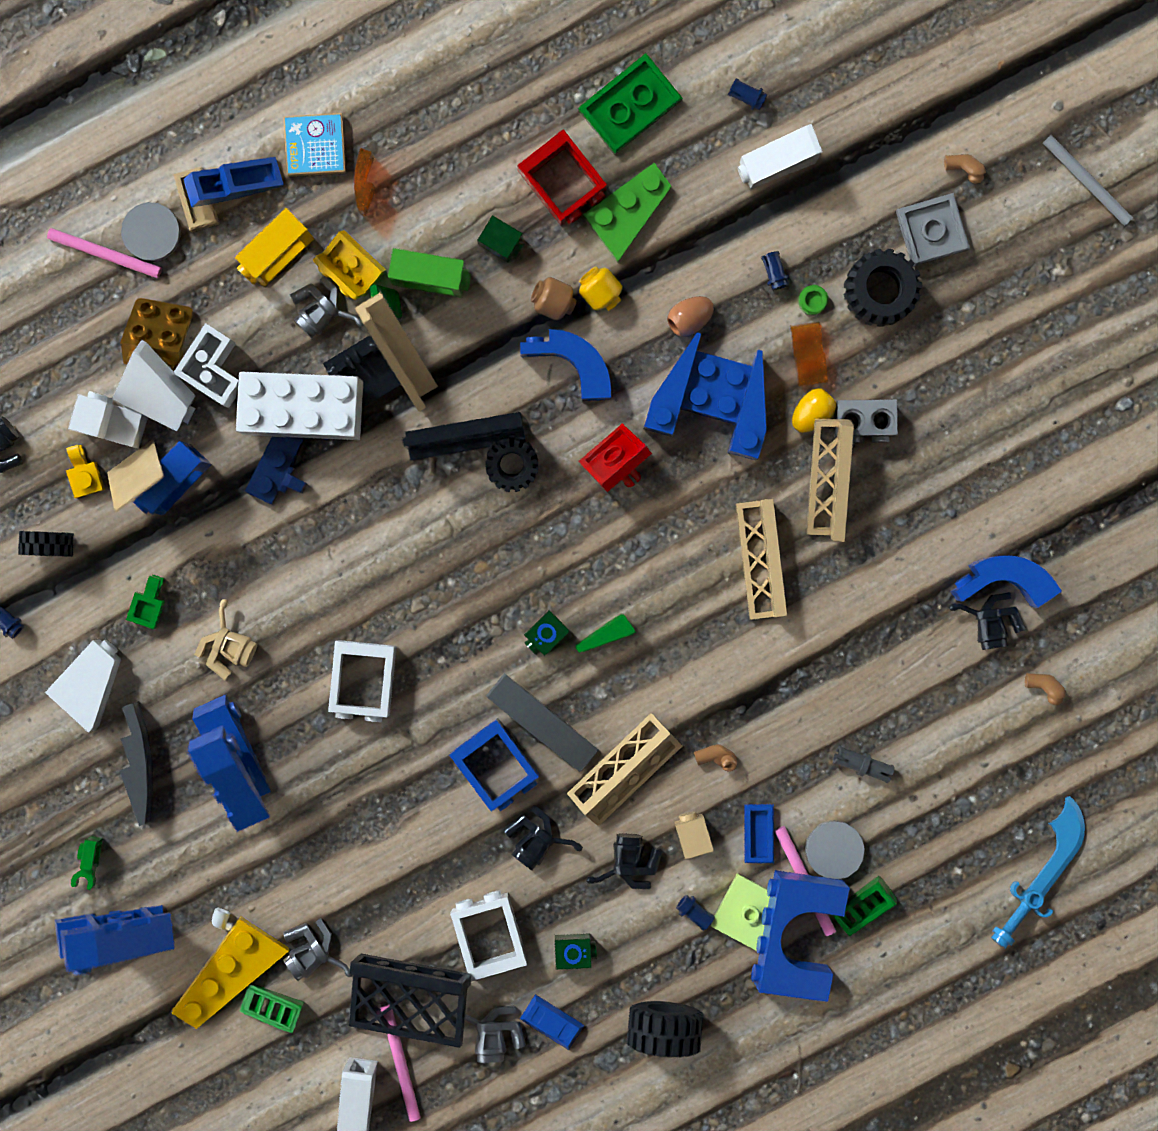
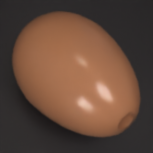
M703 296L685 299L677 303L670 310L667 317L668 324L677 336H691L708 323L714 312V305L709 298Z

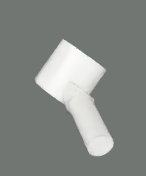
M215 908L211 920L213 926L230 931L234 926L233 923L228 922L230 912L221 908Z

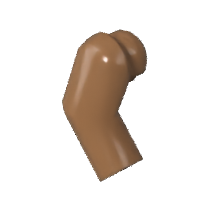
M972 155L944 156L945 170L963 169L969 174L968 179L971 183H981L984 180L985 166Z
M1026 673V688L1043 689L1047 693L1048 702L1052 705H1060L1063 702V698L1066 697L1065 688L1054 676Z

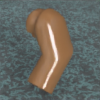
M720 744L694 752L698 766L713 761L727 772H731L737 767L736 755Z

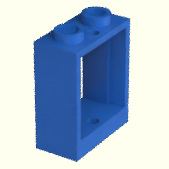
M179 441L160 461L164 477L137 496L134 504L145 514L149 512L152 515H165L212 464L191 444Z
M498 718L449 754L491 812L496 808L501 812L514 802L512 796L520 790L525 794L538 784L535 779L539 777V773ZM498 734L527 775L493 800L464 758Z

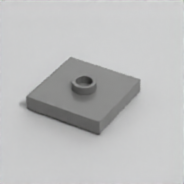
M954 193L896 210L909 258L915 263L913 267L970 249Z

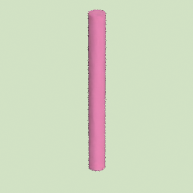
M50 228L48 231L47 239L157 279L161 274L162 268L53 228Z
M786 827L777 828L775 833L794 872L809 875ZM814 912L825 936L836 932L828 914Z
M390 1005L380 1007L381 1012L388 1008ZM391 1009L383 1016L390 1025L397 1026L393 1009ZM387 1034L409 1121L419 1120L421 1117L400 1036Z

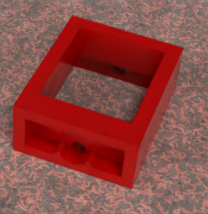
M564 129L517 165L519 174L560 226L566 222L569 225L574 223L583 215L581 212L583 208L589 204L593 207L606 197L604 192L607 190V184ZM565 149L594 185V188L564 212H561L532 174Z

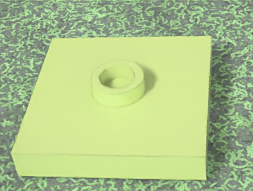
M737 873L710 926L756 950L758 937L763 936L765 926L762 925L763 909L768 907L770 899L767 896V889Z

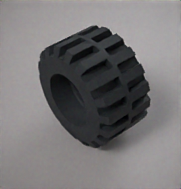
M877 249L872 253L868 252L863 255L849 270L843 287L846 288L844 299L849 302L847 307L850 311L853 310L856 313L854 317L858 320H865V324L870 326L877 324V327L895 324L906 317L916 307L915 304L921 296L919 290L922 289V282L918 280V277L921 275L919 269L914 270L913 265L915 263L911 259L907 261L904 258L906 255L902 252L894 253V249H887L886 251ZM884 272L894 278L898 286V296L894 302L880 304L869 296L866 282L871 274Z
M646 1001L634 1004L630 1007L627 1045L638 1052L659 1057L678 1058L695 1055L701 1050L704 1014L694 1007L673 1002Z

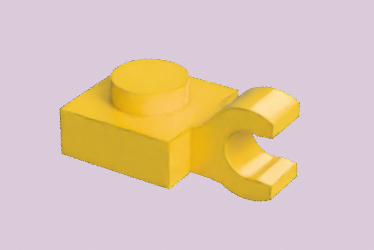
M75 445L66 448L69 459L74 468L66 470L74 498L105 490L97 463H87L83 446Z

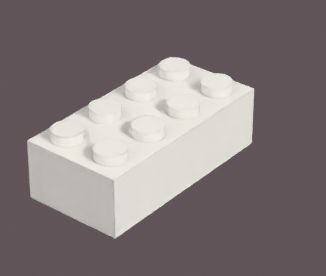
M239 372L236 431L243 435L360 440L363 381L354 376Z

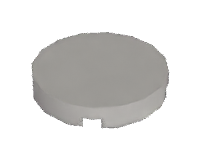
M146 202L136 205L127 213L122 222L121 236L124 245L132 255L142 260L157 262L166 259L175 252L181 238V227L177 217L169 208L159 203Z
M836 820L819 824L808 836L805 847L807 861L814 871L823 877L832 879L846 878L857 871L863 861L865 850L862 838L855 828L845 822Z

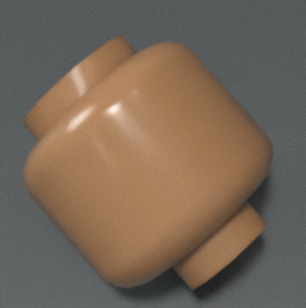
M548 277L544 281L539 280L531 295V302L534 303L535 311L554 320H560L565 314L570 315L576 305V299L573 298V288L569 284L553 277Z

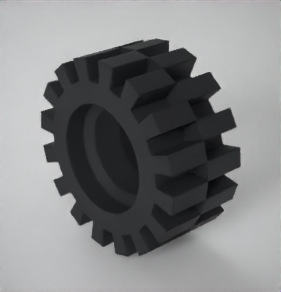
M509 436L507 439L502 437L499 439V442H494L491 445V449L488 450L486 457V473L491 483L494 482L495 487L498 489L504 488L506 492H510V490L518 492L522 487L524 489L529 487V483L534 482L536 479L535 476L536 473L538 474L539 469L536 450L532 448L531 443L525 442L524 438L521 437L519 439L514 438V436ZM510 453L519 455L524 462L522 470L517 474L505 473L500 466L501 460L505 455Z
M19 531L18 555L73 557L74 533Z

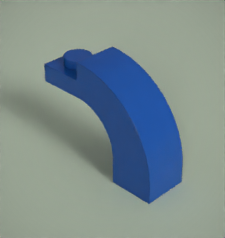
M549 329L550 341H544V337H527L526 342L520 343L521 357L556 356L569 361L580 376L582 401L611 400V384L606 364L598 351L585 339L567 331Z
M992 556L973 562L968 566L974 576L971 577L970 574H967L955 582L957 587L950 591L956 601L963 602L986 585L1002 580L1017 587L1032 608L1040 607L1062 592L1056 581L1045 569L1033 561L1017 556Z

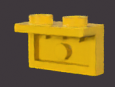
M345 230L339 231L324 252L316 255L313 259V262L318 266V270L338 284L340 291L345 296L354 300L367 295L370 291L369 287L375 285L386 271Z

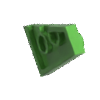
M653 163L583 214L586 221L617 263L667 195L671 185L657 165Z

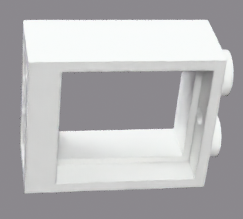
M342 640L335 641L328 712H335V717L341 719H353V714L365 715L364 720L372 722H382V717L387 718L390 716L397 646ZM343 654L385 658L381 708L338 704Z
M498 890L485 894L484 900L473 903L472 899H466L455 904L456 908H453L450 914L467 973L472 974L471 981L527 965L528 959L508 893L501 894V891ZM502 906L515 951L474 963L461 918Z

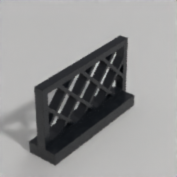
M521 412L405 432L406 437L402 438L403 447L408 450L410 461L490 448L494 442H499V439L502 437L504 439L509 438V436H514L517 439L521 437L526 441Z
M362 953L350 962L349 974H353L350 1027L457 1048L463 1045L467 988L471 985L472 974ZM361 978L370 979L377 990L368 996L361 987ZM390 983L397 984L405 994L397 1001L394 1000L385 988ZM418 988L426 990L433 999L425 1006H422L413 994ZM379 992L390 1005L382 1012L378 1010L371 1000ZM446 994L458 996V1006L452 1012L441 999ZM405 998H408L417 1009V1012L409 1018L398 1005ZM364 1003L375 1016L371 1021L358 1019L359 1007ZM434 1003L437 1004L445 1015L437 1023L426 1011ZM393 1009L402 1023L398 1026H392L383 1015ZM419 1014L430 1026L425 1032L418 1031L411 1022ZM449 1020L456 1029L455 1038L445 1036L438 1026Z

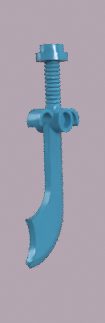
M1070 796L1065 798V805L1061 814L1055 820L1048 823L1053 828L1057 839L1054 854L1028 889L1023 890L1020 895L1016 892L1017 887L1020 885L1019 882L1014 881L1010 886L1011 894L1019 898L1021 904L1002 929L998 927L993 929L992 932L994 934L991 937L1005 949L1008 945L1012 946L1015 942L1011 935L1032 908L1034 913L1041 917H1049L1053 913V910L1048 908L1044 913L1039 911V908L1044 903V896L1075 857L1083 843L1085 835L1084 817L1080 807Z

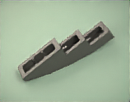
M505 673L486 695L488 699L579 772L584 769L598 752L596 746Z
M138 701L122 707L131 735L121 738V742L130 766L119 771L138 825L141 826L151 821L154 790L153 762L148 730L140 702Z

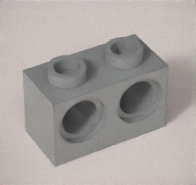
M897 400L836 401L834 419L844 420L847 414H852L858 419V426L853 431V443H859L860 437H872V442L874 443L890 442L889 437L898 435ZM876 414H882L886 417L887 426L885 429H878L874 425L873 419ZM835 427V438H837L838 427Z

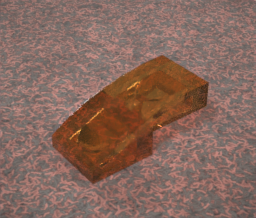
M360 148L355 168L354 191L358 211L361 215L367 216L376 190L373 183L367 182L374 156L371 151Z
M820 322L790 325L798 385L804 386L828 382Z

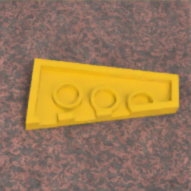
M240 916L175 1005L172 1014L197 1029L288 953L289 947Z

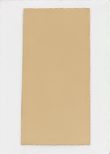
M154 439L107 472L115 512L119 511L164 477Z

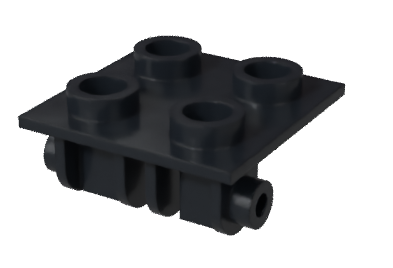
M371 335L323 363L326 372L330 376H354L363 381L362 408L401 385Z

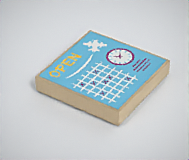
M342 113L283 116L288 177L346 173Z

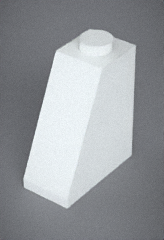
M812 124L742 156L740 160L741 166L737 168L742 182H748L750 189L815 164L822 153V149Z
M141 340L131 355L112 399L175 431H178L182 422L189 423L196 409L191 406L195 398L193 392L173 373L171 368L150 345Z
M100 639L93 640L45 692L87 732L95 731L100 726L121 658L116 655L118 652L117 648L105 639L103 642Z
M349 1057L342 1071L337 1131H369L378 1061Z

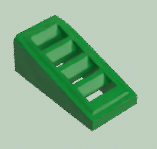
M371 285L369 287L371 298L381 292L397 320H400L402 318V310L398 291L380 285Z
M620 613L577 643L575 648L579 653L586 652L631 636L636 631L626 616Z
M879 875L847 899L845 912L849 911L856 920L854 924L846 915H833V917L850 937L897 904V897ZM878 890V892H879V893L882 895V897L884 898V900H883L882 902H881L880 899L877 897V895L874 893L875 891ZM868 897L875 905L873 909L864 900ZM856 904L865 912L863 917L854 907Z
M251 983L248 985L239 1012L293 1034L305 1002ZM254 993L260 995L255 1009L250 1007ZM265 998L270 1000L266 1013L261 1011ZM279 1003L281 1006L278 1015L274 1016L272 1015L275 1004ZM286 1007L292 1009L288 1020L283 1019Z

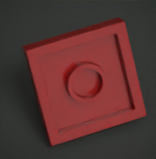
M622 423L578 462L608 492L621 480L626 487H633L635 483L631 480L629 474L638 483L641 479V474L635 468L652 453Z

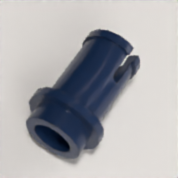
M737 78L730 88L731 91L728 93V96H732L750 105L751 110L755 108L760 110L768 95L763 92V88L758 90Z
M779 251L770 252L762 256L761 259L769 278L767 285L771 286L773 291L787 287L790 277L785 274Z
M0 606V629L3 631L4 637L14 639L24 628V625L21 624L22 620L20 618L15 619Z
M685 895L676 906L681 917L685 915L698 925L701 930H706L713 922L715 916L695 902L696 898L694 896L689 897Z

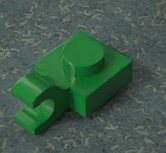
M154 574L152 576L149 575L144 593L138 591L134 593L126 618L127 621L151 629L157 628L165 600L157 598L164 582L163 577Z
M91 836L85 839L84 843L80 844L77 860L81 861V870L73 875L71 879L72 887H77L79 878L85 877L88 881L87 890L94 888L96 884L95 871L99 865L103 838Z

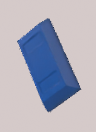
M744 804L745 863H774V804Z
M536 994L520 1017V1020L570 1050L585 1026Z

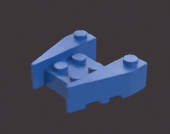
M697 332L652 398L643 429L672 437L681 409L734 424L735 427L727 453L757 460L759 459L766 434L763 351L757 350L752 366L697 351L701 333Z
M225 694L194 708L192 719L201 736L189 741L188 754L205 784H212L215 793H213L214 798L218 804L222 803L229 821L235 830L239 832L270 818V814L261 796L270 793L271 789L240 723L241 713L234 701L230 703Z
M163 905L142 907L123 912L121 910L110 911L109 914L95 916L94 913L54 920L59 956L61 959L64 958L67 972L73 971V975L91 973L93 967L175 949L171 914L163 913Z

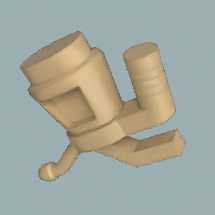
M226 599L221 600L219 607L221 630L202 637L194 654L199 658L202 657L208 642L214 641L206 666L224 681L229 678L232 671L218 660L220 654L235 665L240 664L247 667L258 645L251 641L250 637L231 632L230 629L226 628L224 609L228 605V600Z

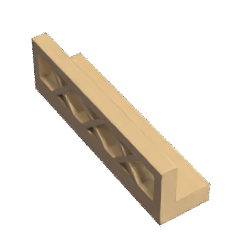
M380 292L355 307L414 406L420 412L426 408L421 396L438 386Z
M815 418L807 535H831L833 541L845 542L854 431L851 420ZM821 426L838 427L837 438L827 446L820 438ZM821 444L824 447V449L819 453ZM835 446H836V454L831 450V449H832L833 447H835ZM829 452L835 459V466L825 474L818 467V463ZM818 473H819V474L822 476V478H820V479L817 481V476H818ZM833 474L834 483L829 479ZM827 481L833 488V495L822 502L816 495V489ZM817 501L820 504V506L815 509V503ZM830 503H832L831 510L827 507ZM824 509L831 516L830 527H814V517Z
M773 499L737 503L736 511L749 619L787 616ZM759 507L761 520L753 528L744 521L743 509ZM761 524L763 535L757 531ZM745 527L751 531L747 537ZM753 534L764 541V549L758 557L748 551L747 542ZM764 554L766 557V564L760 560ZM749 556L755 560L751 566L749 564ZM757 563L767 569L768 574L767 579L761 586L751 579V570ZM768 582L770 593L764 589ZM752 584H753L756 588H758V590L756 591V593H755L754 595H753ZM760 592H763L771 599L772 611L755 613L754 600Z
M650 713L567 794L586 817L597 826H600L682 747V744ZM654 724L660 731L652 739L644 740L645 732ZM636 747L635 755L630 760H623L624 752L628 748ZM615 767L614 775L609 780H602L603 772L607 768ZM586 788H593L592 796L583 803L578 796Z

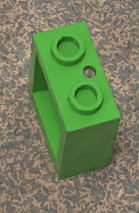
M393 248L388 279L396 287L462 298L463 291L469 290L471 274H469L470 270L466 268L464 260Z

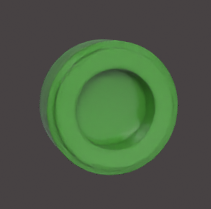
M818 285L805 287L798 297L800 309L808 315L820 314L828 304L827 292Z

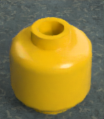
M595 266L579 280L581 284L579 293L592 309L598 311L606 308L609 311L621 301L619 295L622 291V285L608 268L599 269Z

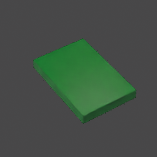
M645 53L578 107V111L611 152L616 155L678 105L683 98L648 54Z

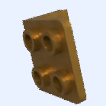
M145 298L136 299L120 342L123 363L128 364L133 351L140 341L143 340L150 345L174 372L183 358L182 347L193 317L192 308Z

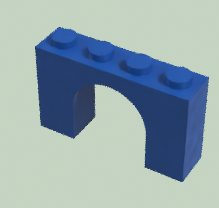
M775 870L773 879H769L767 885V896L770 899L768 907H764L762 913V925H765L763 936H759L757 940L758 964L753 965L751 980L754 982L759 993L828 1002L833 979L831 969L826 964L798 961L789 958L782 952L781 937L784 928L790 920L800 914L816 912L844 916L850 888L843 880Z

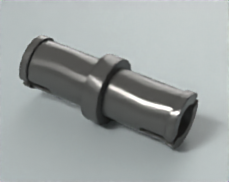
M838 746L836 749L838 754H834L833 764L855 770L856 774L862 777L868 775L885 783L891 781L889 775L893 776L895 769L893 765L872 759L871 755L867 753L861 755L842 746Z

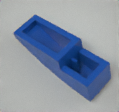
M276 157L222 164L216 169L191 172L183 179L191 208L238 199L284 185Z

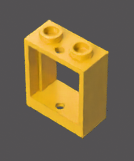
M285 208L234 257L240 263L237 269L253 285L259 282L265 287L314 240V237Z

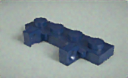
M272 436L245 492L271 505L274 504L279 491L286 493L288 487L303 494L308 483L292 476L294 471L292 465L305 438Z

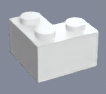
M205 323L173 373L221 405L229 408L238 395L239 380L221 369V366L236 343Z
M90 391L87 397L78 394L68 429L139 449L148 419L147 416L125 405L123 407L113 405L112 398Z

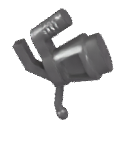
M326 276L322 277L320 281L330 291V300L312 283L289 294L295 305L311 296L316 299L313 303L299 310V315L294 318L297 325L311 339L316 334L320 335L332 318L337 316L355 320L358 326H364L361 318L357 315L338 310V289Z
M322 918L317 920L316 924L324 935L323 945L316 938L307 923L283 931L287 943L304 936L309 941V943L291 950L289 955L283 959L297 981L303 977L308 978L322 963L327 961L342 968L347 977L353 976V974H349L350 969L345 963L328 956L332 933Z
M515 1006L495 1007L481 1022L465 1014V1020L477 1026L478 1034L474 1051L477 1054V1062L494 1063L504 1061L506 1046L502 1030H510L515 1049L526 1046L520 1021H493L499 1014H515Z

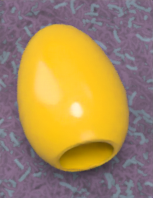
M822 388L811 390L803 396L794 410L792 416L793 427L802 433L813 431L815 418L831 419L836 410V401Z

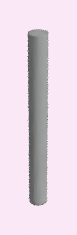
M1052 135L1043 142L1064 166L1124 226L1133 219Z

